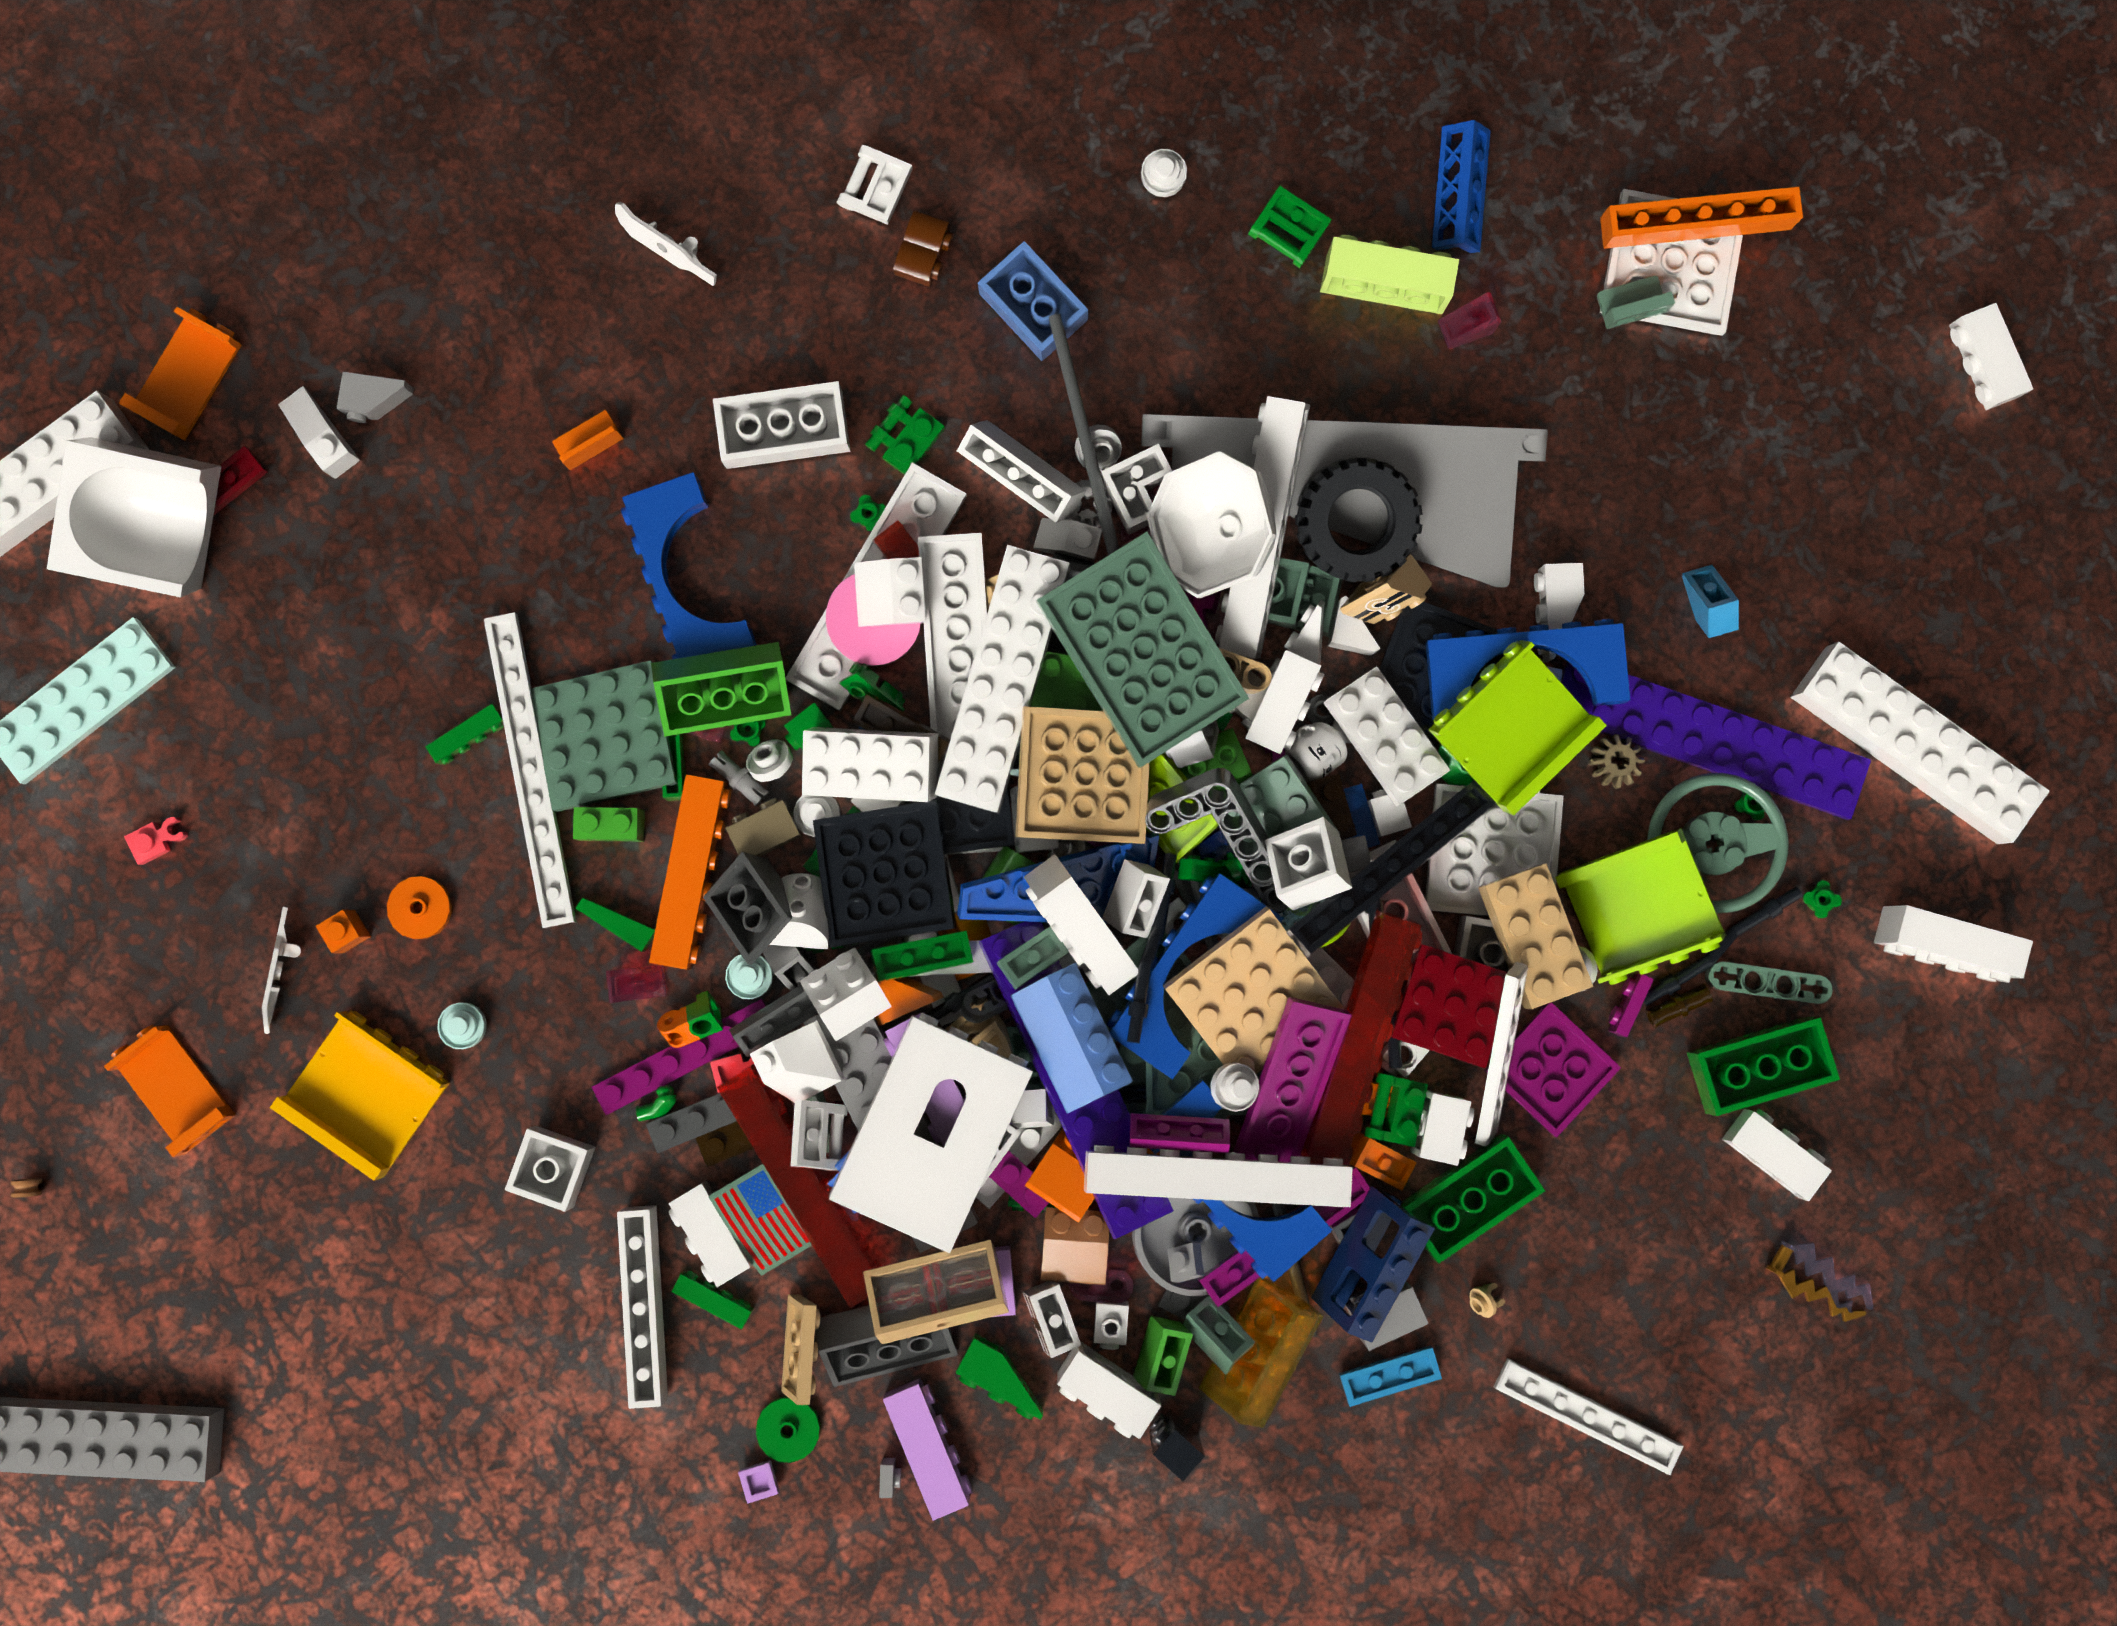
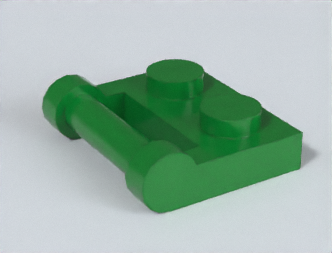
M1279 186L1253 224L1248 235L1255 240L1260 238L1292 259L1293 265L1301 268L1331 224L1332 219ZM1270 220L1305 244L1301 249H1298L1266 228L1265 226Z
M1378 1073L1376 1082L1379 1084L1370 1126L1366 1127L1364 1136L1415 1147L1428 1084ZM1391 1086H1393L1392 1092H1391V1097H1390V1102H1389V1106H1388L1387 1116H1386V1120H1385L1384 1130H1382L1383 1123H1384V1118H1385V1113H1386V1109H1387V1104H1388V1099H1389V1095H1390V1090H1391Z

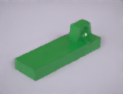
M967 931L871 950L878 983L973 963Z

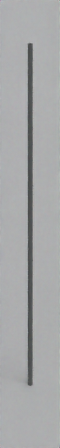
M1054 314L1048 318L1107 553L1110 555L1120 548L1061 314ZM1195 848L1188 855L1197 856ZM1190 881L1195 902H1197L1202 895L1198 891L1202 882ZM1217 934L1205 938L1207 950H1210L1219 943ZM1271 1203L1275 1217L1287 1214L1285 1204ZM1298 1261L1288 1269L1304 1335L1308 1339L1316 1337L1317 1331Z

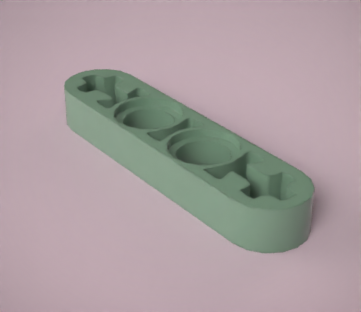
M1716 962L1705 971L1707 984L1713 989L1812 1004H1822L1828 1001L1833 992L1830 981L1821 975L1731 962ZM1721 967H1723V973L1737 975L1736 981L1722 980L1720 985L1719 979L1714 978V973L1719 972ZM1751 971L1759 974L1761 981L1760 985L1754 990L1749 989L1745 984V976ZM1781 976H1787L1792 982V988L1786 994L1780 993L1776 987L1777 980ZM1816 981L1817 986L1822 987V993L1816 994L1815 998L1813 992L1800 991L1801 984L1815 985Z

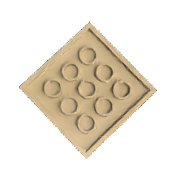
M1024 706L1022 708L1016 837L1145 844L1149 763L1138 768L1104 711Z
M1267 906L1163 985L1223 1065L1232 1062L1249 1066L1255 1074L1263 1070L1289 997L1343 1008Z

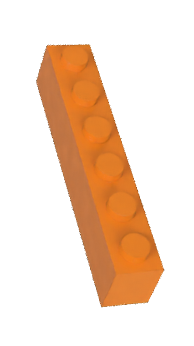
M1800 187L1610 205L1600 217L1603 247L1606 249L1791 230L1803 218Z
M687 774L685 776L649 963L691 970L693 964H698L701 953V946L697 945L699 933H704L707 922V914H703L705 905L703 897L713 886V883H709L711 870H716L719 861V852H716L715 849L717 839L723 838L725 821L721 820L723 808L729 807L731 790L727 789L728 783L724 781Z

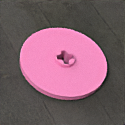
M855 574L846 578L836 587L826 609V626L835 647L850 660L870 666L888 664L906 654L916 641L921 623L858 627Z

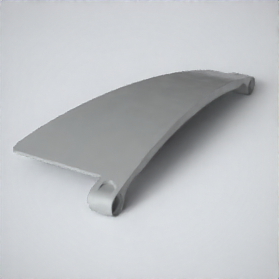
M1143 414L1141 446L1152 447L1159 444L1160 447H1173L1172 471L1219 451L1234 457L1250 467H1254L1256 455L1252 454V446L1255 435H1260L1262 422H1258V418ZM1307 420L1289 516L1295 518V515L1298 514L1299 506H1297L1299 496L1302 497L1305 485L1323 467H1328L1333 462L1341 459L1370 458L1386 462L1394 466L1395 470L1402 472L1409 479L1407 482L1411 487H1415L1418 497H1416L1418 505H1422L1423 515H1420V524H1423L1422 532L1417 534L1415 542L1418 544L1414 552L1410 551L1409 554L1411 553L1416 560L1491 586L1507 587L1510 583L1518 460L1546 461L1548 430ZM1354 489L1347 491L1336 499L1330 509L1328 518L1329 529L1375 545L1382 538L1387 528L1388 513L1386 506L1375 493L1369 490Z

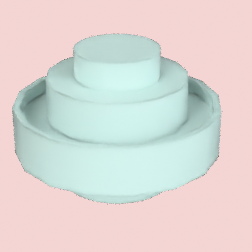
M740 954L730 961L726 969L725 980L728 988L734 995L742 999H755L763 996L769 990L773 982V971L765 957L760 955L750 965L747 964Z
M460 1002L452 1004L442 1011L438 1019L437 1029L440 1038L446 1045L453 1049L463 1050L474 1047L482 1041L486 1033L487 1022L484 1013L479 1007L471 1003Z

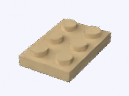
M788 1294L781 1391L796 1405H810V1396L814 1395L816 1389V1379L812 1375V1366L818 1357L817 1342H814L815 1329H818L820 1325L819 1309H816L817 1305L802 1295Z

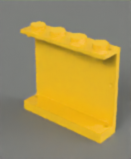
M352 1010L349 1012H336L334 1016L339 1020L287 1095L277 1097L270 1108L375 1181L385 1177L450 1082L442 1078L444 1073L431 1064L425 1066L417 1060L419 1056L413 1050L405 1046L399 1048L392 1043L391 1040L393 1038L390 1034L382 1029L376 1028L374 1030L366 1025L367 1019L358 1012Z

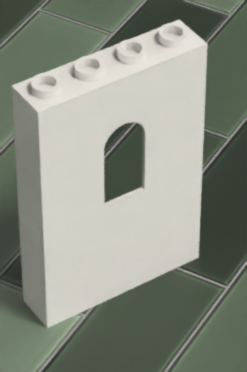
M921 1013L919 1018L914 1015L910 1018L831 1189L829 1200L950 1253L1033 1071L1026 1067L1028 1064L1027 1060L1012 1053L1009 1058L997 1054L998 1047L983 1040L977 1045L967 1040L968 1033L952 1026L949 1031H946L937 1026L939 1020ZM953 1079L960 1082L965 1088L966 1099L943 1148L914 1133L935 1087L943 1080Z

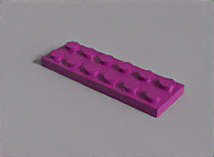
M1288 998L1259 1078L1257 1099L1247 1111L1233 1153H1244L1245 1160H1258V1154L1278 1155V1161L1291 1162V1156L1301 1155L1352 1016L1348 1010L1298 998Z

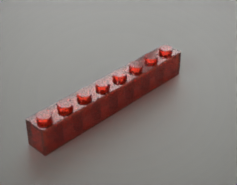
M1378 909L1376 911L1345 1008L1352 1016L1300 1155L1311 1157L1310 1163L1323 1164V1158L1343 1159V1165H1348L1352 1159L1353 1146L1351 1144L1354 1135L1358 1134L1362 1128L1363 1116L1361 1113L1364 1104L1369 1103L1373 1093L1371 1082L1374 1073H1378L1382 1065L1383 1055L1381 1051L1384 1042H1388L1392 1034L1393 1024L1391 1020L1394 1011H1398L1402 1003L1403 994L1401 989L1403 982L1408 980L1413 967L1411 962L1414 949L1419 948L1422 941V925L1412 919Z
M753 1063L721 1082L717 1089L845 1301L852 1308L868 1298L863 1272L880 1268L882 1265L877 1259L872 1261L867 1252L870 1246L861 1232L856 1234L850 1223L853 1222V1218L847 1207L839 1206L838 1203L829 1200V1194L832 1186L828 1185L830 1179L828 1177L823 1179L818 1169L790 1166L793 1123L790 1124L784 1115L787 1112L784 1102L779 1095L775 1097L772 1095L767 1085L763 1083Z

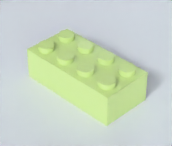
M1340 235L1339 237H1333L1327 253L1320 292L1443 314L1453 297L1459 259L1452 258L1450 254L1445 252L1428 254L1422 253L1420 249L1412 246H1404L1400 249L1389 247V244L1384 241L1375 240L1367 243L1358 241V238L1351 235Z

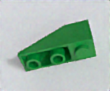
M975 1333L957 1366L955 1373L960 1375L959 1380L971 1388L975 1389L978 1385L989 1391L987 1396L1000 1404H1004L1007 1401L1016 1406L1015 1411L1027 1419L1032 1420L1033 1417L1041 1420L1043 1417L1042 1406L1005 1350Z

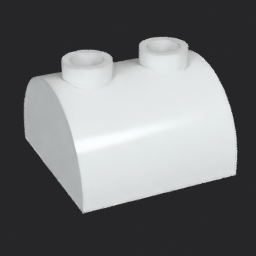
M805 873L790 874L781 878L792 919L770 945L828 950L829 930L825 914L821 878Z

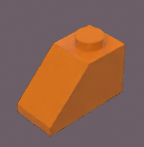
M908 977L879 982L880 988L892 1007L876 1016L875 1019L878 1026L940 1000L944 996L941 991Z

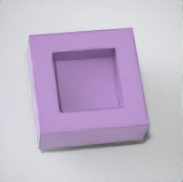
M771 1460L739 1470L738 1474L747 1504L777 1495L780 1492Z

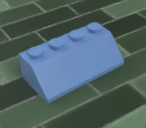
M1076 963L1056 971L1011 995L1013 1003L1067 1114L1133 1082Z

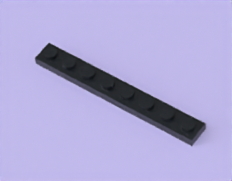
M1473 780L1351 878L1352 889L1325 899L1289 928L1286 932L1287 935L1307 957L1311 956L1488 812L1496 802Z

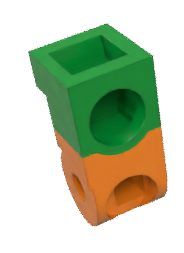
M708 990L696 995V1002L682 1007L680 1010L668 1011L659 1018L657 1028L672 1047H683L723 1030L721 1008Z

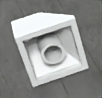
M818 1021L812 1022L750 1053L763 1083L794 1103L796 1100H806L845 1079Z

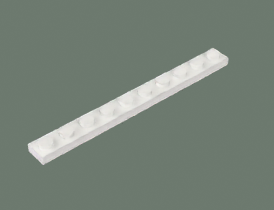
M514 612L484 618L542 928L577 922L556 812L552 811L531 694L532 687L518 614Z

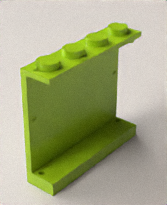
M1524 640L1511 643L1503 652L1505 656L1496 665L1493 663L1487 666L1480 674L1481 679L1473 687L1468 686L1462 690L1456 697L1458 701L1449 710L1448 708L1442 710L1434 718L1435 724L1428 729L1496 802L1502 811L1513 816L1607 726L1599 716L1589 714L1531 650L1535 645L1530 641Z
M1682 828L1565 870L1555 876L1559 888L1565 887L1597 962L1601 976L1597 979L1599 984L1609 981L1610 985L1623 982L1628 979L1627 974L1638 970L1640 975L1652 972L1659 968L1658 963L1670 960L1671 964L1681 962L1689 958L1688 953L1701 949L1702 953L1713 951L1721 947L1719 942L1723 941L1726 936Z

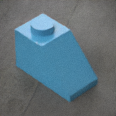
M1709 565L1682 573V579L1695 620L1706 636L1712 638L1739 630V599L1714 566Z

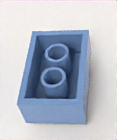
M1025 241L978 282V290L982 298L1041 361L1056 349L1049 316L1061 314L1067 339L1088 321V309Z

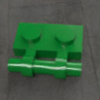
M902 395L896 404H891L887 410L888 415L879 426H874L870 432L871 437L865 443L873 452L876 451L881 443L888 447L882 456L883 460L903 475L906 474L912 463L916 465L920 463L945 430V426L921 408L917 410L913 417L907 414L906 410L912 404V401L905 395ZM899 421L905 427L897 438L894 439L889 435V432Z

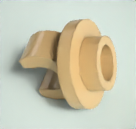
M1496 1283L1484 1284L1482 1287L1477 1286L1470 1291V1305L1474 1312L1483 1317L1490 1318L1496 1313L1497 1308L1504 1305V1298L1494 1300L1491 1295L1492 1290L1498 1287Z

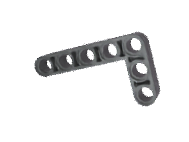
M1225 768L1209 770L1156 793L1149 799L1145 823L1150 831L1158 834L1167 833L1212 813L1263 903L1276 912L1289 908L1273 891L1275 886L1265 845V840L1269 839L1229 770ZM1222 786L1225 788V790L1218 791L1213 789L1212 787ZM1190 798L1195 800L1196 802L1187 803L1184 801V799ZM1156 811H1163V812L1167 813V815H1163V816H1162V815L1156 814L1155 812H1156ZM1236 812L1240 814V816L1233 817L1228 815V813ZM1245 838H1251V839H1253V840H1255V841H1254V842H1245L1243 839H1245ZM1259 864H1266V865H1268L1269 867L1262 868V867H1259L1258 865H1259Z

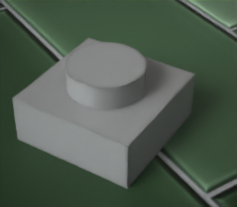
M1192 1242L1167 1249L1171 1282L1180 1283L1204 1276L1201 1245L1199 1243Z
M883 1458L880 1465L879 1498H893L895 1488H900L901 1468H896V1458Z

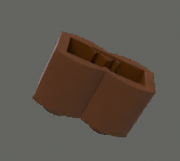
M913 211L895 260L894 274L928 287L931 286L933 279L938 281L943 269V262H940V258L944 250L949 251L954 237V233L950 232L949 222Z

